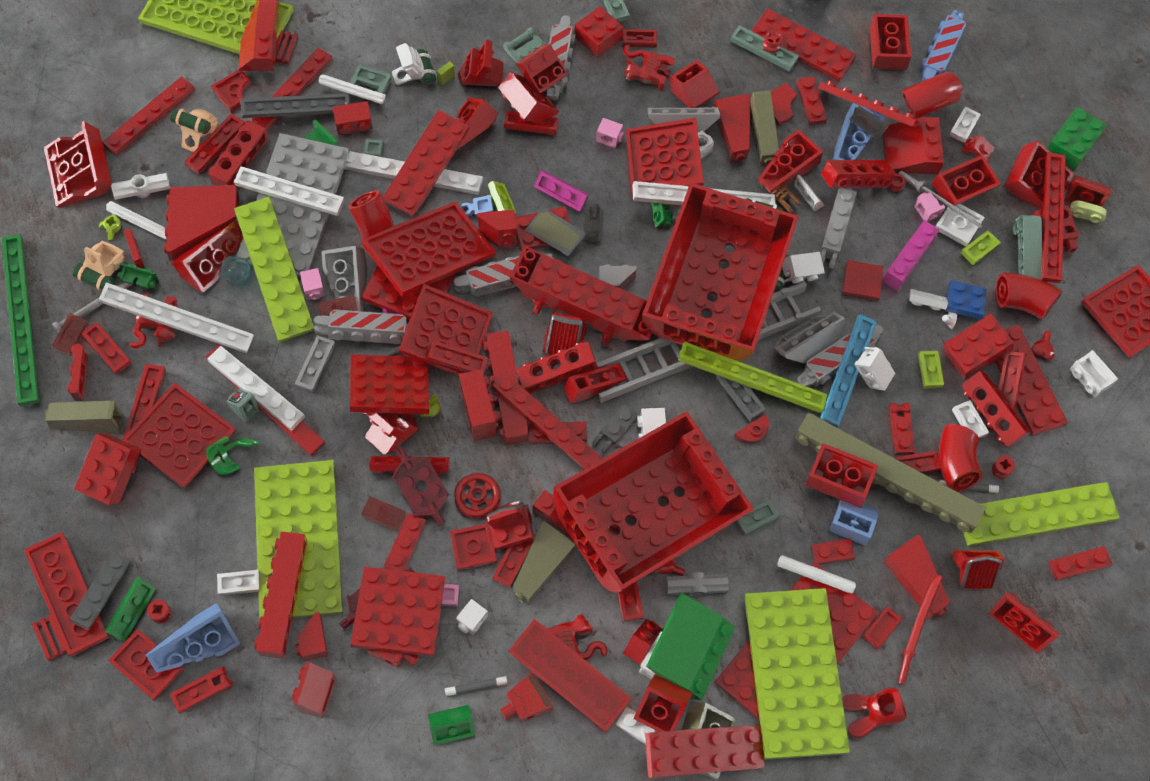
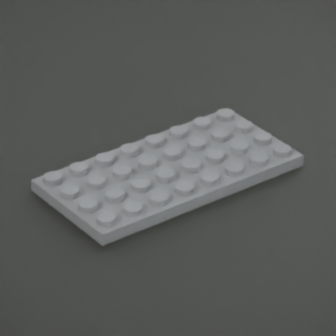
M280 133L266 174L336 195L350 151L349 148ZM259 193L257 200L266 197L271 199L298 278H301L300 272L311 270L329 213ZM243 237L235 261L237 264L253 267Z

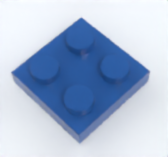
M950 280L947 293L948 305L945 311L982 320L985 312L987 288Z

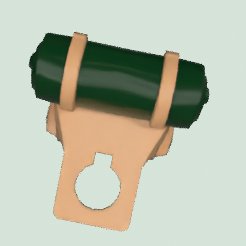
M174 109L170 117L171 122L181 126V147L192 152L199 147L200 139L212 133L219 124L218 118L202 109H195L190 113H187L184 109ZM190 135L195 142L193 147L187 143V138Z
M105 241L97 243L92 249L86 247L84 249L85 261L83 264L79 263L74 268L73 277L96 287L100 291H103L106 283L114 285V279L111 276L115 270L120 268V263L125 262L124 251Z

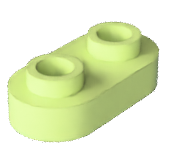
M1074 201L1070 205L1071 214L1076 218L1090 220L1093 223L1102 222L1106 218L1107 211L1101 206L1083 201Z

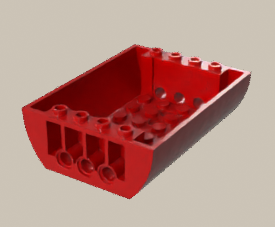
M690 182L642 314L645 325L657 337L680 345L687 342L736 361L750 357L754 352L799 216ZM730 245L734 248V251L726 252L724 247ZM727 262L729 267L722 269L719 267V263ZM714 294L718 299L711 302L707 299V296ZM703 311H709L711 312L712 316L710 318H704L701 313Z
M687 411L554 486L553 499L558 519L601 585L614 593L624 590L754 510ZM674 489H681L684 494L683 497H677L674 494ZM658 499H666L668 505L665 507L660 506ZM632 517L635 520V525H627L625 518ZM616 527L619 530V534L616 536L611 535L609 528Z

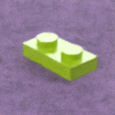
M495 181L490 182L488 187L496 204L497 211L514 209L516 214L505 184Z
M988 230L961 251V254L974 266L999 247L1001 242Z
M920 351L918 358L923 388H943L944 381L939 352Z

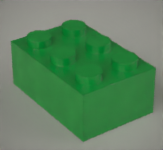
M1076 107L1050 141L1047 149L1053 154L1065 155V166L1075 171L1100 138L1107 124Z

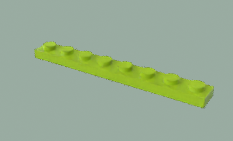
M684 342L678 361L816 412L822 413L824 410L827 394L804 387L796 382L690 343Z

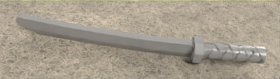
M903 171L899 172L906 182L916 187L918 192H931L938 201L977 227L982 228V225L975 219L926 188V182H920Z

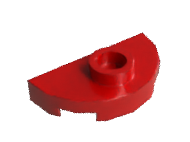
M764 414L736 432L734 436L741 442L744 441L752 444L760 442L766 437L769 429L767 415Z

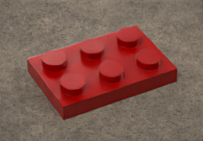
M566 206L548 210L570 223ZM539 212L515 217L517 237L521 251L524 246L533 250L551 246L525 231Z
M137 629L108 661L152 700L156 701L184 668L180 666L156 673L146 654L157 645Z

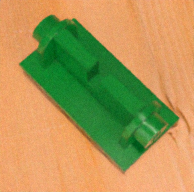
M651 202L655 229L661 224L664 227H670L672 223L671 211H667L670 209V204Z
M120 263L122 272H118L117 278L121 282L133 285L135 279H138L136 285L147 289L154 288L156 282H160L156 273L151 269H141L134 264Z

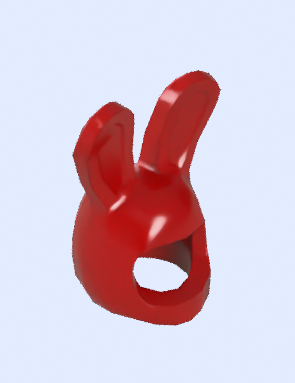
M896 687L880 690L869 697L847 694L842 698L843 708L847 711L869 710L870 713L869 716L854 721L849 725V734L854 738L866 736L877 726L898 724L907 718L901 694Z

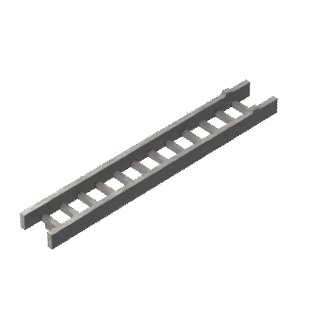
M805 281L789 288H783L772 295L769 305L779 322L768 326L764 319L763 329L760 331L758 340L820 315L821 309L819 306L801 313L792 297L805 292L807 286ZM787 299L795 313V316L786 320L776 305L777 302ZM661 338L597 363L599 368L619 363L628 380L625 384L617 387L614 386L607 391L599 393L598 400L600 403H603L693 366L681 361L668 366L659 349L671 345L678 359L681 351L674 342ZM654 351L662 369L651 373L642 355ZM637 358L645 376L634 380L625 362Z

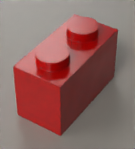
M368 101L332 107L337 134H348L350 132L373 129Z

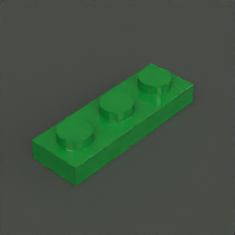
M137 577L105 633L125 643L156 587Z

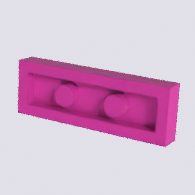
M544 170L540 171L534 185L535 188L579 212L583 210L589 194Z

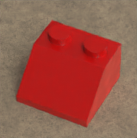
M1074 175L1068 185L1064 201L1068 203L1083 201L1102 207L1111 194L1109 186L1103 185L1100 182Z
M514 209L477 213L478 230L488 242L498 249L517 247V226Z

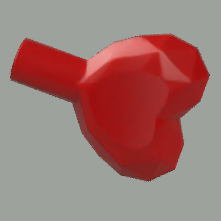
M1045 331L1043 339L1038 340L1032 345L1034 354L1041 355L1047 360H1052L1055 356L1053 346L1050 343L1052 335L1050 331Z
M673 559L654 572L657 574L673 572L683 576L686 570L675 565Z

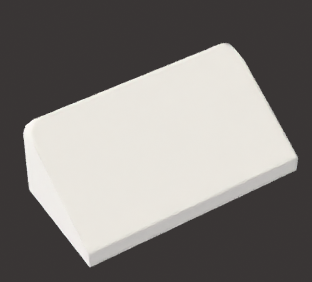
M797 175L794 186L813 211L824 207L825 204L801 175Z

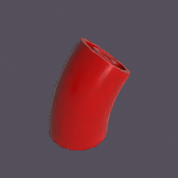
M950 72L938 74L902 90L905 104L910 114L916 116V118L925 117L955 104L962 95L961 81Z
M379 190L370 191L359 196L348 206L362 239L394 226L391 214Z
M1000 273L995 287L996 300L1001 308L1021 310L1041 320L1050 312L1063 293L1061 289L1043 280L1016 273Z
M948 424L944 426L940 438V468L947 486L956 492H962L977 484L983 476L977 458L979 437L973 430L965 426Z

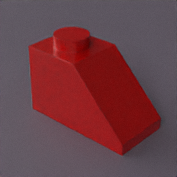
M320 612L314 613L299 634V643L295 644L297 656H301L304 662L328 657Z

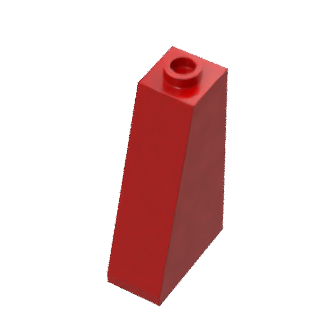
M744 94L716 99L714 107H718L720 112V118L717 120L729 160L730 162L743 161L747 159L749 153L750 95Z
M918 534L888 555L884 563L921 608L929 586L938 577V574L923 540ZM940 583L927 616L929 619L935 615L937 618L941 617L947 612L946 607L950 604L942 583Z

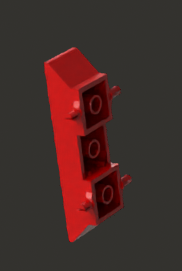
M527 246L523 247L509 278L524 293L522 297L531 300L535 304L531 312L533 315L537 310L535 316H539L543 307L556 312L559 309L575 317H580L584 321L591 323L592 328L604 335L600 343L604 347H608L611 338L619 339L623 342H626V340L650 339L652 332L642 319L647 300Z

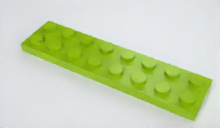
M270 197L234 208L279 343L314 331V324Z
M1108 482L981 503L980 505L986 507L976 528L972 533H963L969 547L1117 521L1120 519Z

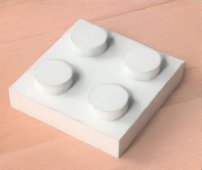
M962 204L955 205V207L980 224L985 218ZM949 207L936 225L940 229V233L964 246L969 244L979 228Z

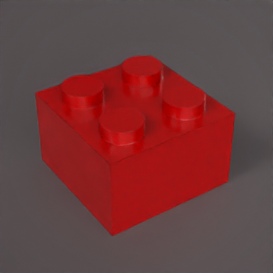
M599 6L575 24L574 34H576L575 38L598 58L622 40L623 26Z
M654 674L633 719L658 732L675 731L692 692Z

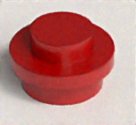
M896 174L889 188L896 192L902 191L906 185L904 177Z

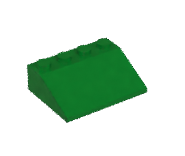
M680 594L646 667L657 676L692 692L690 698L702 700L734 632L735 626L720 614L687 595Z

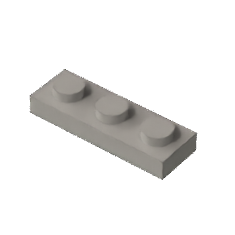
M317 335L297 377L295 387L314 393L336 345L335 341Z

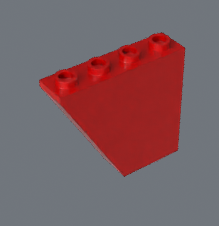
M236 185L170 188V194L166 198L167 205L169 206V211H166L168 226L165 227L167 243H164V252L168 254L170 260L177 259L186 251L236 220L239 225L234 208L239 207L240 195Z

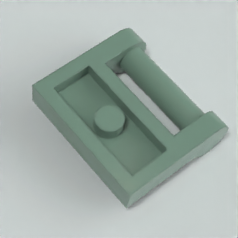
M530 27L526 29L525 33L511 42L504 43L503 48L517 63L546 43ZM528 38L531 39L530 42L526 43L525 45H523V46L520 47L519 49H517V50H514V49H513L514 47H516V46L519 45L520 43L524 42V41L527 40Z
M359 64L350 83L354 85L361 84L384 94L392 77L391 74Z

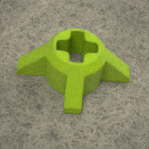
M112 214L99 224V228H105L108 232V240L113 241L114 234L121 229V222L117 214Z
M434 394L429 400V414H421V417H434L440 412L441 405L439 404L437 394Z

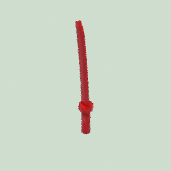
M941 575L931 582L921 605L907 648L902 652L904 659L897 683L906 684L912 658L916 657L914 652L921 630L943 579Z

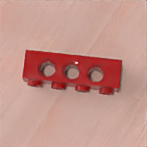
M249 120L239 128L237 135L230 140L228 147L220 154L218 161L209 169L208 175L212 184L216 186L235 185L234 181L240 167L248 168L269 139L266 128Z
M828 160L821 175L830 188H888L896 173L886 160Z
M587 341L577 343L569 349H561L551 356H543L538 361L525 363L517 368L522 387L529 394L564 382L571 376L592 371L599 367L593 350ZM578 357L576 362H571L573 358ZM561 364L558 369H553L555 365ZM543 371L540 376H536L537 372Z
M979 371L962 384L966 397L974 401L976 404L975 409L979 414H983L986 417L987 425L992 430L995 429L999 435L997 436L998 440L1004 446H1014L1031 433L986 372ZM982 390H985L987 394L984 400L980 398ZM993 405L998 407L996 415H993L991 412ZM1005 420H1007L1010 424L1008 430H1004L1003 428V422Z

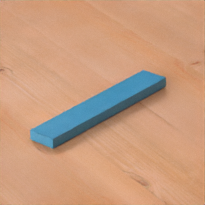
M862 314L857 316L820 419L836 427H839L859 373L854 364L865 351L864 347L869 346L877 324L876 321Z

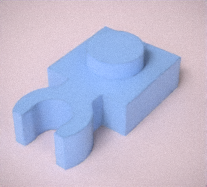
M491 195L474 198L473 204L467 202L461 204L463 210L469 209L464 212L468 218L473 214L478 218L477 213L494 211Z

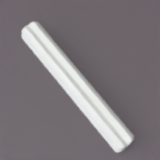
M320 75L319 84L379 104H383L385 101V94L327 75Z
M113 201L107 203L106 210L108 212L117 214L118 217L167 240L165 227Z
M783 555L778 560V566L848 593H853L856 583Z

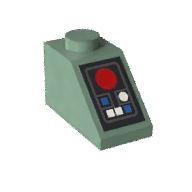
M241 388L237 392H233L226 401L229 409L245 423L260 410L254 394Z

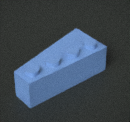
M853 103L846 114L831 160H856L886 116Z

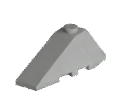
M350 246L322 251L323 271L328 277L331 291L334 292L339 310L363 312L364 301L361 300V296L365 290L366 280L365 249L358 246Z

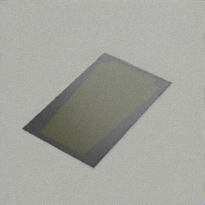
M545 208L539 211L525 229V231L567 256L571 254L586 234V232Z

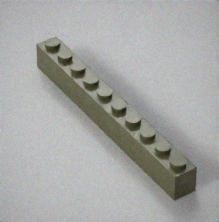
M809 412L795 436V439L800 444L812 447L817 453H819L821 445L824 443L879 465L872 483L880 484L889 492L899 494L907 502L915 503L921 506L924 511L938 515L941 520L956 525L963 532L972 533L986 507Z

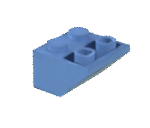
M840 500L829 531L847 539L851 538L852 541L866 546L877 523L879 510L865 504L860 508Z

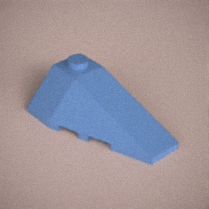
M216 603L197 614L148 652L146 657L156 673L180 667L192 661L198 662L207 657L221 656L241 643Z

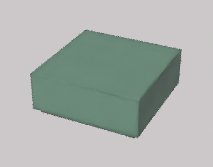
M366 139L363 154L382 157L384 141Z

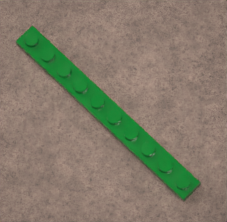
M21 234L2 237L17 404L25 406L39 403L23 238Z

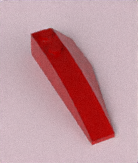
M280 0L256 1L241 39L239 71H274Z

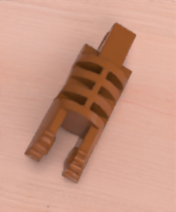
M785 185L770 192L775 195L778 202L789 213L793 211L792 207L786 203L790 198L798 206L802 203Z

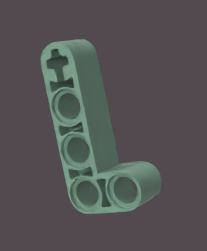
M1021 215L1013 222V234L1018 235V274L1041 280V217Z

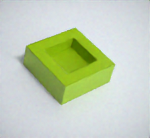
M450 61L436 71L437 81L441 85L455 76L454 65Z

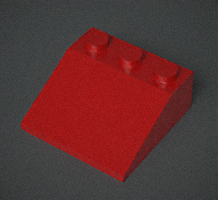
M939 117L916 118L915 120L919 121L917 128L902 122L882 127L884 157L895 173L903 171L912 174H939L944 164Z
M1037 140L1022 147L1004 187L1016 198L1043 209L1045 156L1051 152ZM1065 166L1064 193L1074 174L1067 166Z
M1009 591L999 599L988 613L1037 654L1059 636L1058 630L1054 628L1050 621L1041 618L1034 608L1026 606L1016 594Z

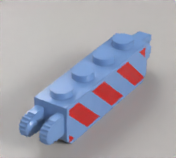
M954 10L951 15L947 16L945 21H941L938 28L940 33L936 32L932 40L934 45H930L926 53L929 56L928 58L924 57L920 67L923 68L921 72L923 78L921 81L945 72L966 26L965 21L962 20L964 13Z

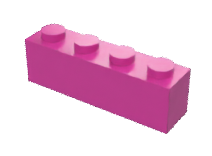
M924 220L889 267L882 282L898 292L935 241L940 229Z

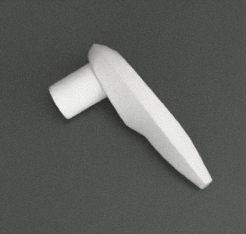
M948 312V315H944L942 320L949 328L953 329L957 320V314Z

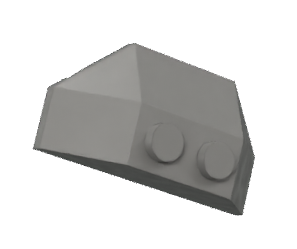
M718 107L648 108L647 110L649 118L655 124L696 118L698 133L702 130L705 131L720 118Z
M835 311L830 312L828 315L811 318L780 336L774 346V350L787 359L805 364L809 359L837 341L845 325L846 318Z

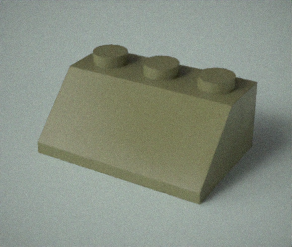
M690 702L682 730L735 727L737 719L706 702ZM720 772L700 773L713 779H719Z

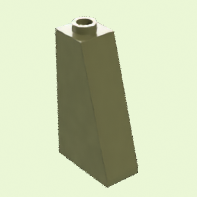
M770 90L753 92L750 101V124L759 165H768L774 158L777 150H779Z
M115 401L49 403L48 410L44 413V420L52 429L121 434L124 415Z
M546 521L541 523L513 586L515 598L521 603L525 601L528 605L575 551V544Z

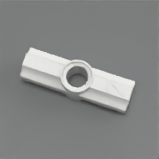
M167 173L148 177L140 174L135 175L131 180L112 183L111 187L115 200L132 196L145 198L150 193L170 189V182Z

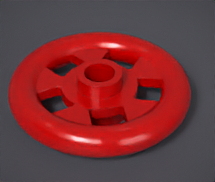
M472 473L463 477L454 490V501L457 508L463 514L473 518L487 516L490 512L496 510L501 500V490L498 483L491 476L483 473ZM476 481L485 482L484 487L476 486ZM466 485L471 487L468 494L462 492ZM487 491H493V498H487ZM480 494L481 497L476 499L474 495ZM467 499L473 504L469 508L463 503ZM485 502L487 507L479 510L478 505Z

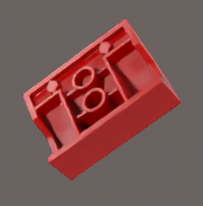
M84 121L81 123L83 131L73 137H59L44 147L55 203L58 208L99 197L112 189L100 130Z

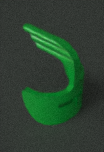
M225 436L206 449V455L212 468L218 474L226 475L240 468L239 464L234 463L228 457L227 451L237 446L250 447L259 445V441L241 438L223 446V443L229 441V438Z

